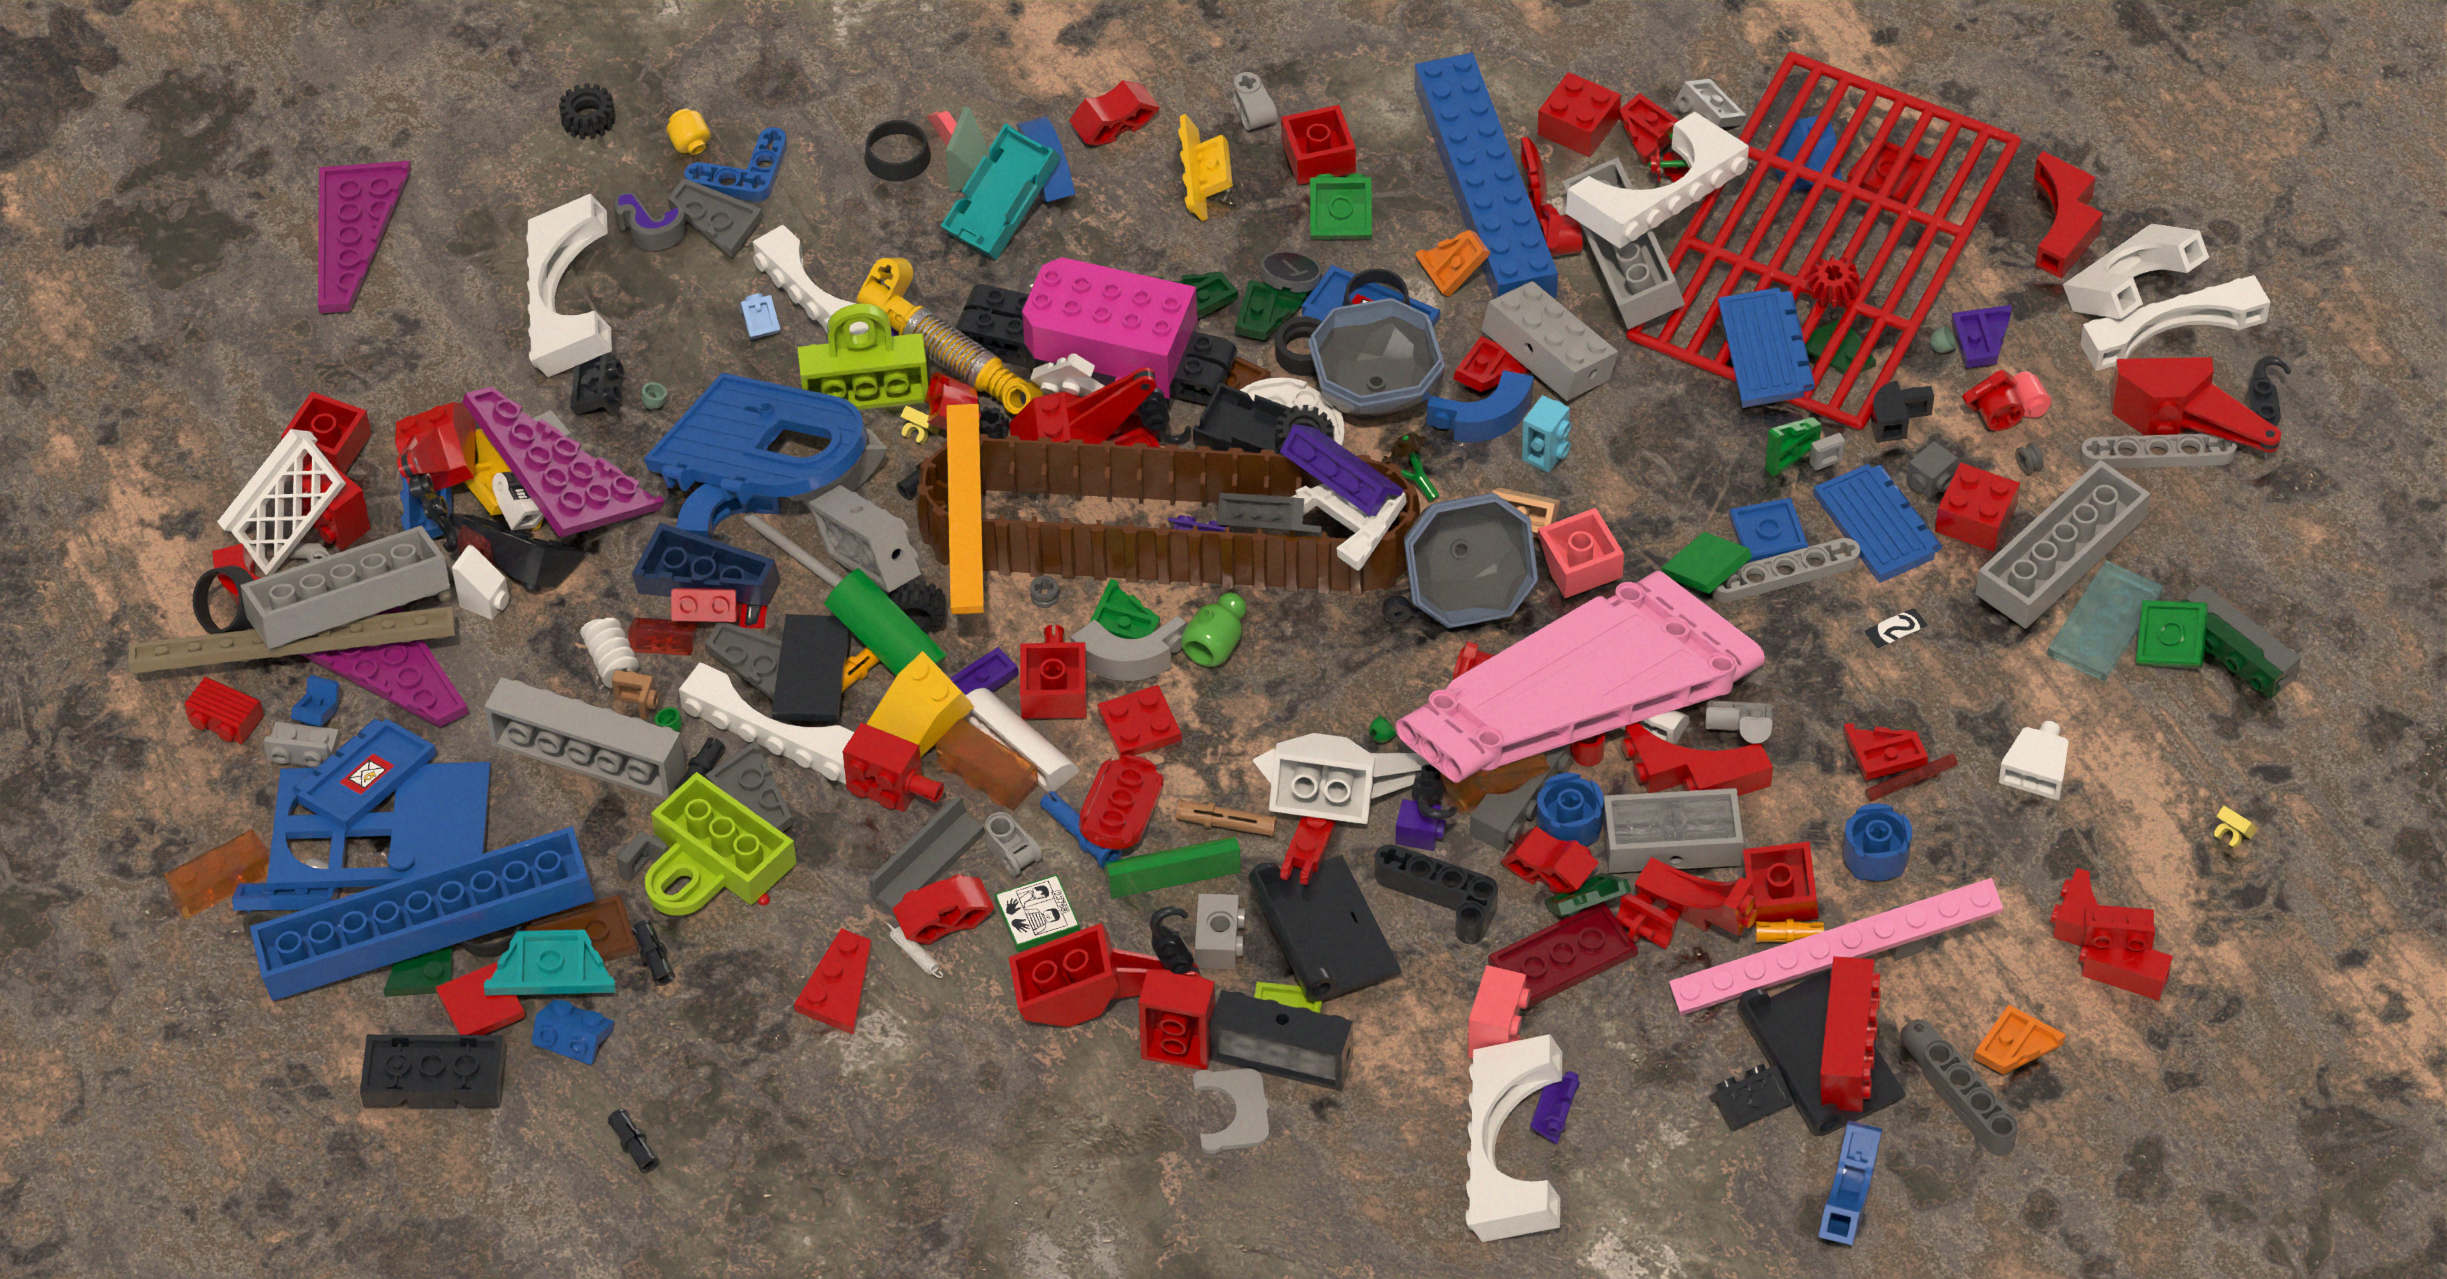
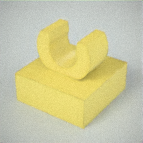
M905 406L900 416L909 421L902 429L904 437L909 439L911 433L918 429L919 434L916 442L923 445L928 439V431L936 435L938 434L940 428L927 423L928 415Z
M2223 806L2217 815L2223 824L2216 828L2214 835L2221 839L2225 832L2232 831L2233 838L2230 840L2229 845L2236 848L2241 843L2242 835L2251 839L2258 828L2247 819Z

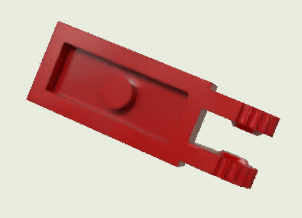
M1302 815L1286 852L1280 872V879L1289 880L1295 866L1303 868L1300 873V884L1309 885L1314 871L1317 872L1333 835L1336 820Z

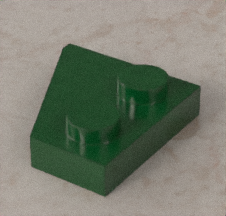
M1221 271L1205 273L1204 275H1182L1181 281H1172L1196 287L1197 320L1238 299V290Z
M1249 280L1235 325V334L1266 340L1302 307L1306 301L1307 292L1293 293L1290 292L1291 289L1285 287L1282 290H1278L1267 283Z
M1840 319L1813 331L1806 344V350L1808 354L1815 357V360L1818 361ZM1850 327L1829 365L1843 375L1846 373L1862 344V340L1852 327ZM1871 353L1861 372L1876 367V359Z
M1599 873L1585 880L1578 890L1570 893H1558L1544 901L1549 913L1561 915L1565 918L1579 913L1583 908L1629 893L1631 888L1628 880L1625 878Z

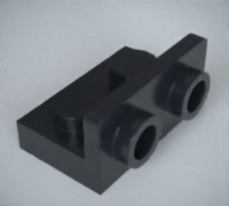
M609 352L575 366L570 408L576 415L600 407H604L612 416L619 414L620 401L622 400V379L625 373L621 361Z
M1761 1064L1746 1071L1745 1073L1748 1077L1746 1079L1736 1082L1735 1078L1732 1077L1715 1085L1718 1091L1710 1095L1709 1098L1711 1102L1717 1100L1731 1131L1794 1103L1777 1065L1766 1069L1765 1065Z

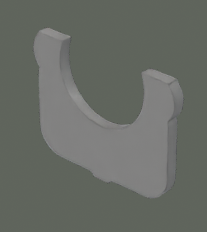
M1246 1068L1216 1072L1200 1070L1193 1074L1194 1092L1201 1090L1222 1092L1233 1101L1236 1107V1116L1226 1129L1213 1134L1200 1133L1202 1152L1215 1154L1223 1149L1257 1147L1268 1140L1269 1124L1267 1113L1269 1112L1268 1099H1265L1263 1079L1259 1072Z

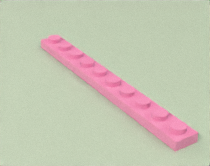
M1990 878L1669 981L1678 1011L1680 1016L1741 997L1743 993L1750 989H1766L1831 968L1833 956L1863 958L2003 913V907L1993 879Z

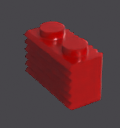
M203 677V681L199 683V686H196L195 691L192 692L188 700H185L184 704L188 721L195 728L200 730L206 728L213 733L216 732L221 739L228 742L233 740L240 745L245 742L264 717L259 699L208 677Z

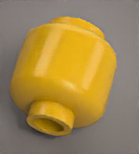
M682 109L675 112L669 118L666 132L677 152L697 155L706 149L711 133L699 112Z

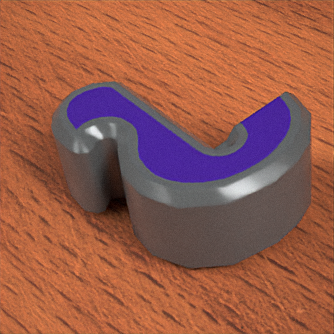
M634 192L621 193L614 199L613 207L617 226L621 230H625L630 226L632 240L641 249L659 251L670 248L683 239L687 231L683 207L674 208L655 219Z

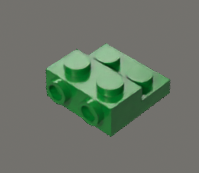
M1320 174L1316 178H1310L1311 240L1372 239L1371 177H1365L1363 174H1350L1347 177Z

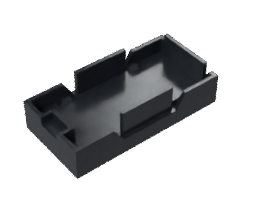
M1219 383L1200 417V425H1195L1193 428V444L1209 446L1213 451H1229L1230 448H1242L1243 452L1260 453L1263 449L1274 450L1275 454H1278V448H1275L1276 425L1279 417H1283V412L1287 409L1292 412V408L1256 394L1253 401L1248 393Z
M367 1034L360 1085L363 1107H398L404 1099H407L409 1109H456V1101L464 1107H499L501 1077L505 1059L503 1035Z

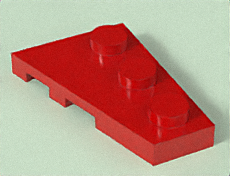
M841 928L795 1001V1012L855 1035L858 1010H860L861 994L872 949L871 940Z

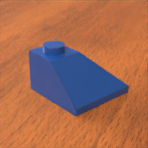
M1818 116L1798 119L1776 156L1793 162ZM1831 122L1828 123L1804 165L1805 167L1821 172L1837 144ZM1839 164L1832 177L1842 180ZM1774 168L1780 184L1786 172ZM1798 177L1790 192L1812 188L1814 183Z

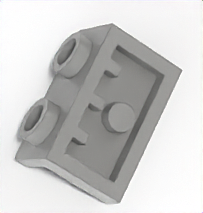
M1711 79L1684 82L1674 102V108L1684 118L1696 112L1720 128L1742 125L1746 114Z
M275 722L271 737L266 736L263 741L267 761H274L279 764L291 763L318 767L328 757L335 755L340 740L339 729Z

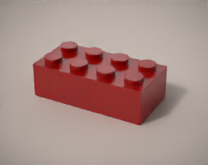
M1833 956L1820 1073L1821 1106L1834 1103L1843 1111L1863 1112L1864 1099H1871V1070H1874L1875 1062L1874 1040H1877V1012L1880 1011L1881 973H1875L1874 959Z

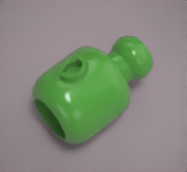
M1233 592L1225 593L1220 596L1217 604H1207L1198 609L1181 637L1182 648L1192 661L1205 667H1216L1229 658V655L1241 638L1242 624L1240 619L1244 617L1247 610L1246 602L1241 596Z

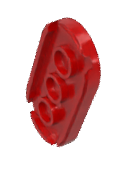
M1121 755L1117 760L1111 761L1112 758L1103 762L1081 808L1078 822L1079 829L1087 840L1097 846L1107 849H1124L1137 844L1143 837L1161 796L1164 782L1162 774L1156 771L1157 767L1151 761L1135 755Z

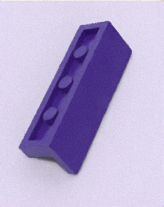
M1294 424L1280 450V453L1369 516H1377L1387 494L1401 496L1404 491L1387 477L1314 427Z

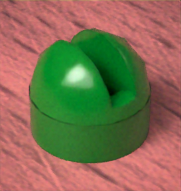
M667 707L655 715L654 720L657 726L670 727L676 732H680L683 726L682 718L676 708Z
M1381 714L1369 726L1370 737L1375 736L1373 740L1376 743H1386L1397 735L1396 730Z

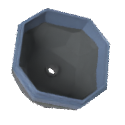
M1393 298L1333 308L1308 340V346L1324 398L1342 412L1360 420L1401 414L1409 408L1422 403L1432 396L1445 371V363L1428 314Z
M1494 492L1431 504L1421 512L1403 537L1412 603L1447 628L1511 617L1538 581L1531 519ZM1463 543L1464 549L1461 552H1455V547Z

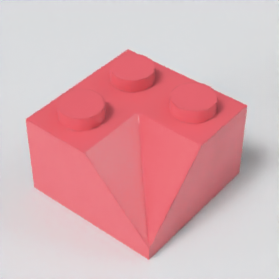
M1596 508L1538 528V535L1550 574L1564 598L1623 577L1624 553Z
M1486 965L1469 1017L1468 1058L1473 1059L1474 1049L1521 1040V1035H1518L1522 1017L1518 1015L1521 1008H1527L1531 992L1530 989L1526 988V974Z

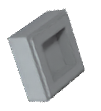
M1840 433L1811 444L1810 464L1814 470L1825 468L1843 460L1845 440Z

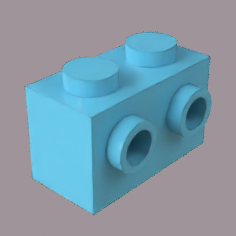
M1542 395L1523 420L1522 461L1549 473L1559 459L1563 460L1567 456L1571 447L1568 438L1572 423L1569 422V407L1560 401L1552 400Z

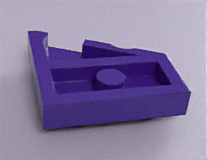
M2011 305L1952 313L1951 322L1966 368L1997 364L2011 317Z

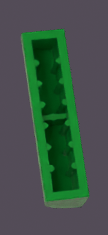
M859 567L839 582L824 603L896 676L922 651L939 668L947 656Z
M1235 836L1104 862V875L1111 899L1241 873L1240 847Z

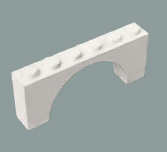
M1693 112L1675 123L1673 127L1671 148L1682 156L1690 168L1684 177L1664 187L1632 190L1610 186L1588 176L1568 189L1566 214L1620 249L1631 241H1635L1650 229L1657 227L1671 216L1678 214L1695 201H1699L1703 196L1716 188H1720L1732 178L1741 175L1748 165L1749 146L1703 116Z
M591 193L528 220L526 240L529 257H527V265L529 267L527 286L530 293V303L528 304L530 327L528 332L531 338L529 358L535 368H539L547 377L612 351L611 327L595 310L581 315H560L555 310L556 289L567 266L586 246L608 234L607 210Z
M1550 1034L1474 1049L1473 1064H1470L1469 1067L1473 1088L1472 1093H1469L1472 1121L1468 1123L1471 1151L1467 1153V1161L1470 1168V1180L1466 1183L1467 1194L1470 1198L1469 1210H1466L1467 1226L1475 1232L1482 1242L1560 1228V1197L1549 1181H1521L1508 1177L1498 1171L1495 1162V1143L1504 1120L1517 1104L1536 1090L1562 1081V1051Z

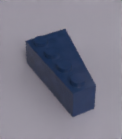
M660 522L632 573L638 594L671 597L673 588L735 589L736 601H740L742 604L767 606L780 581L777 566L773 559Z

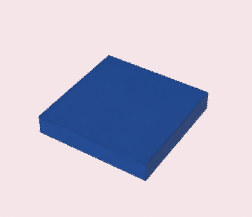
M1791 498L1729 509V518L1739 545L1750 548L1752 558L1746 564L1809 547Z

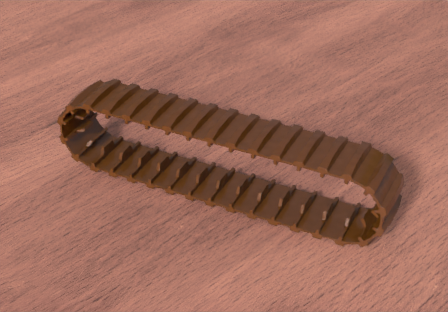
M980 434L981 495H986L987 490L1013 492V497H1018V492L1044 493V499H1049L1050 494L1076 495V500L1080 501L1081 496L1107 497V502H1112L1113 497L1139 499V504H1144V499L1170 500L1171 506H1175L1176 501L1202 502V507H1207V503H1219V493L1292 497L1296 495L1295 490L1304 486L1311 489L1323 484L1283 454H1275L1274 450L1262 449L1260 453L1243 452L1242 448H1230L1229 451H1213L1209 446H1198L1195 450L1179 449L1178 445L1166 444L1165 448L1147 447L1146 443H1134L1133 446L1115 445L1114 441H1102L1101 444H1085L1080 439H1071L1067 443L1052 442L1051 438L1039 437L1037 441L1020 440L1019 436L994 439L988 438L987 434ZM947 441L941 443L942 448L931 458H925L920 465L919 485H917L916 494L917 521L924 544H930L935 553L936 560L944 566L950 564L948 506L945 504L949 502ZM1370 455L1357 456L1401 487L1406 494L1407 501L1391 524L1389 532L1387 531L1363 567L1358 571L1337 555L1336 548L1347 539L1327 538V532H1322V537L1295 536V531L1291 530L1289 535L1262 534V529H1257V534L1230 532V527H1225V532L1199 531L1198 525H1193V530L1166 529L1165 523H1161L1160 528L1134 527L1133 522H1128V527L1102 525L1101 520H1096V525L1069 523V518H1064V523L1037 522V516H1032V521L1005 520V515L1000 514V519L982 518L983 570L998 571L999 575L1011 576L1012 572L1030 573V577H1039L1044 574L1062 575V579H1075L1076 576H1091L1094 578V581H1106L1108 577L1125 578L1126 582L1138 583L1140 579L1157 580L1158 584L1170 585L1172 581L1189 582L1190 586L1201 587L1203 583L1221 584L1222 588H1234L1235 585H1251L1254 590H1266L1268 586L1285 587V590L1290 592H1298L1299 588L1317 589L1318 593L1330 594L1331 590L1349 591L1350 595L1362 596L1364 591L1379 588L1386 591L1394 587L1396 580L1405 571H1408L1403 537L1420 515V503L1415 485L1407 482L1402 475V468L1393 462L1387 465L1371 460Z

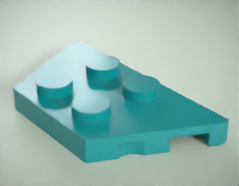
M585 930L517 931L510 942L508 951L503 953L497 962V970L490 980L487 979L484 983L485 995L615 993L616 990L615 980L612 976H609L603 965L602 958L593 949L592 941Z

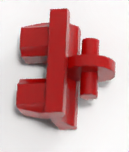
M1642 892L1636 895L1630 893L1622 895L1616 919L1621 926L1629 929L1628 939L1636 942L1642 936L1666 950L1671 945L1674 930L1680 916L1679 912L1670 907L1664 908L1662 911L1652 906L1651 898Z

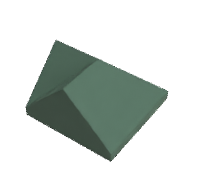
M969 107L963 108L946 149L949 191L951 192L962 190L983 156L985 155L989 158V149Z

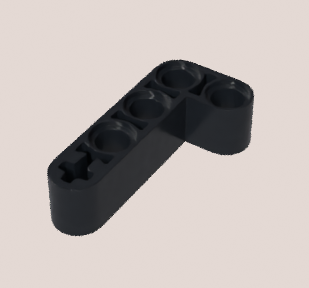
M1383 845L1375 853V879L1379 885L1456 911L1455 933L1459 941L1469 945L1482 941L1498 907V885L1493 878L1397 845Z

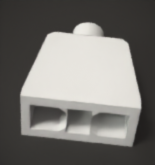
M2044 721L2039 730L2030 727L2023 728L2001 763L1999 783L2059 801L2069 743L2066 738L2058 736L2060 733L2059 725L2052 721Z

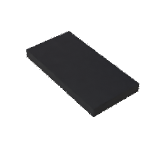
M786 614L772 706L773 720L838 722L850 629L837 616Z

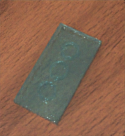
M2106 560L2048 647L2047 655L2106 681L2139 630L2142 600L2158 601L2163 593L2164 586Z

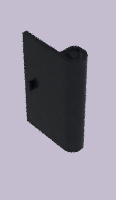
M1343 855L1322 861L1317 872L1314 871L1309 885L1300 884V873L1303 868L1292 871L1289 880L1280 879L1281 870L1275 863H1260L1251 871L1248 877L1249 883L1307 999L1321 1001L1401 973V968Z
M1828 970L1772 997L1764 989H1750L1742 994L1737 1005V1009L1772 1066H1778L1794 1102L1816 1136L1832 1133L1846 1126L1848 1121H1857L1906 1097V1093L1874 1044L1875 1062L1874 1070H1871V1099H1864L1863 1112L1843 1111L1834 1103L1821 1106L1820 1073L1831 974Z

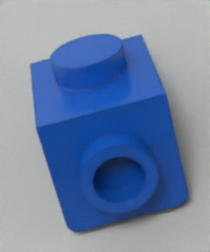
M316 675L309 676L307 678L306 694L292 707L291 719L302 721L308 726L321 727L338 711L339 682Z

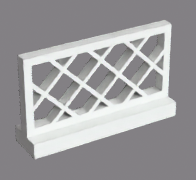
M290 429L217 521L224 531H231L238 541L243 543L257 565L268 576L276 572L346 484L316 447L315 443L318 440L309 431ZM307 453L312 456V471H302L303 458ZM302 475H312L311 493L302 494ZM320 475H327L333 482L325 493H320ZM289 476H294L293 494H284V482ZM284 498H293L292 517H284ZM302 498H311V511L307 516H302ZM271 499H275V517H266V505ZM275 521L274 540H265V522ZM283 521H293V533L288 539H283ZM252 522H257L256 540H250L245 533ZM265 544H274V557L270 562L265 558Z

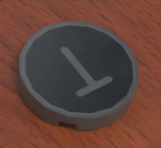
M1291 251L1272 252L1262 259L1260 266V277L1268 285L1278 290H1282L1283 286L1291 288L1290 292L1293 293L1308 292L1316 288L1322 275L1321 266L1316 260L1307 255Z

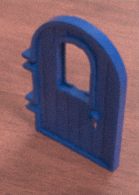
M721 373L645 456L644 461L648 471L662 473L666 486L672 488L678 481L681 490L687 491L695 481L720 486L727 501H731L737 494L740 503L746 504L754 494L767 497L795 496L816 490L836 480L860 458L866 446L867 430L857 407L843 398ZM784 429L832 439L826 449L810 457L801 458L767 451L769 444L774 442Z

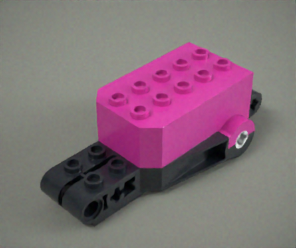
M1064 257L1041 266L1030 294L984 284L975 285L955 326L965 336H968L974 342H977L978 345L998 356L1002 362L1029 368L1031 372H1033L1034 368L1049 362L1056 365L1057 360L1062 357L1067 361L1070 354H1077L1095 365L1091 378L1104 386L1129 375L1139 368H1151L1155 372L1156 387L1163 391L1168 409H1170L1175 397L1208 404L1218 384L1226 383L1238 352L1234 343L1228 339L1198 332L1196 287Z

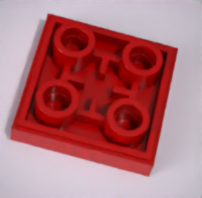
M497 962L436 987L437 995L458 1035H485L525 1018L524 1010L516 995H485L484 983L487 979L490 980L497 970Z

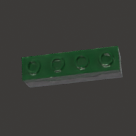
M2204 584L2198 586L2185 599L2180 601L2205 602L2208 604L2204 651L2214 655L2230 671L2243 677L2255 690L2264 693L2272 699L2278 692L2282 691L2297 678L2301 658Z

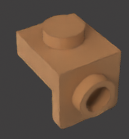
M615 670L612 677L614 699L637 703L640 719L647 720L651 709H656L659 699V691L654 688L653 676L642 675L633 671Z

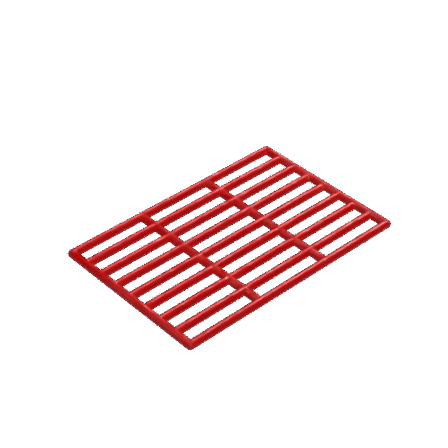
M1790 51L1785 56L1738 138L1749 146L1748 158L1757 161L1758 164L1715 239L1710 244L1695 237L1726 183L1705 195L1667 261L1674 275L1688 249L1705 255L1682 295L1685 305L1673 310L1658 338L1641 332L1646 322L1628 329L1626 338L1629 341L1736 382L1733 368L1726 365L1730 358L1726 340L1714 360L1698 354L1720 315L1718 298L1731 296L1746 270L1761 276L1753 292L1769 289L1774 281L1789 287L1788 291L1793 293L1794 301L1796 302L1801 292L1810 295L1809 287H1807V278L1809 277L1811 265H1817L1853 199L1870 204L1840 258L1841 260L1843 257H1846L1848 264H1852L1881 210L1894 213L1898 217L1860 283L1856 298H1850L1847 306L1841 302L1837 305L1846 310L1812 370L1815 388L1805 391L1802 398L1784 400V402L1853 429L1862 430L1872 415L1873 400L1876 392L1883 385L1889 383L2019 148L2021 138L2011 132ZM1794 65L1810 70L1809 75L1766 150L1762 151L1749 146ZM1823 75L1838 81L1793 162L1776 156L1821 76ZM1849 86L1866 91L1821 172L1805 167L1804 165ZM1877 96L1894 102L1849 183L1832 177ZM1909 107L1922 112L1877 194L1860 188L1904 108ZM1933 117L1949 122L1948 128L1906 203L1902 204L1889 199L1888 197ZM1965 128L1978 133L1934 214L1931 215L1916 209L1960 129ZM1989 138L2005 143L2006 146L1963 224L1960 226L1945 220ZM1769 167L1786 172L1740 255L1723 249ZM1799 177L1814 183L1768 266L1752 260L1754 253L1797 178ZM1825 188L1841 193L1839 201L1797 275L1793 276L1780 271L1782 264ZM1912 220L1927 226L1882 308L1879 309L1864 303L1909 221ZM1941 231L1954 236L1952 244L1910 320L1894 315L1893 312L1937 232ZM1716 260L1733 265L1687 348L1684 349L1669 343ZM1817 299L1801 327L1802 340L1805 342V346L1829 303L1822 307L1819 299ZM1860 314L1873 319L1874 322L1828 405L1811 399L1856 316ZM1888 325L1903 331L1857 416L1839 410L1885 326Z

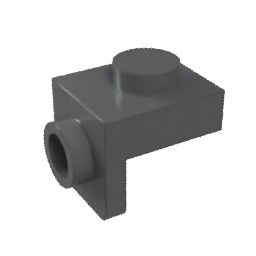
M640 830L629 844L621 847L617 854L619 876L631 882L650 860L656 862L668 851L666 843L661 838L654 835L650 836Z

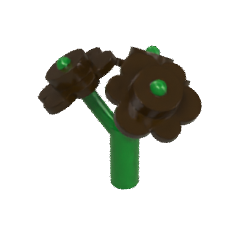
M1412 433L1405 434L1399 437L1395 442V446L1391 448V456H1384L1381 462L1387 465L1392 462L1395 464L1397 455L1400 458V462L1413 466L1416 474L1402 469V475L1415 481L1428 501L1431 502L1440 494L1424 473L1422 462L1432 459V454L1435 452L1434 446H1424L1427 442L1425 436Z

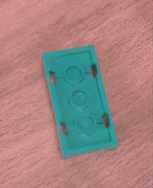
M1005 123L989 148V158L985 155L983 156L964 186L962 192L965 194V198L956 200L941 227L949 235L997 261L1061 157L1054 149L1035 142Z

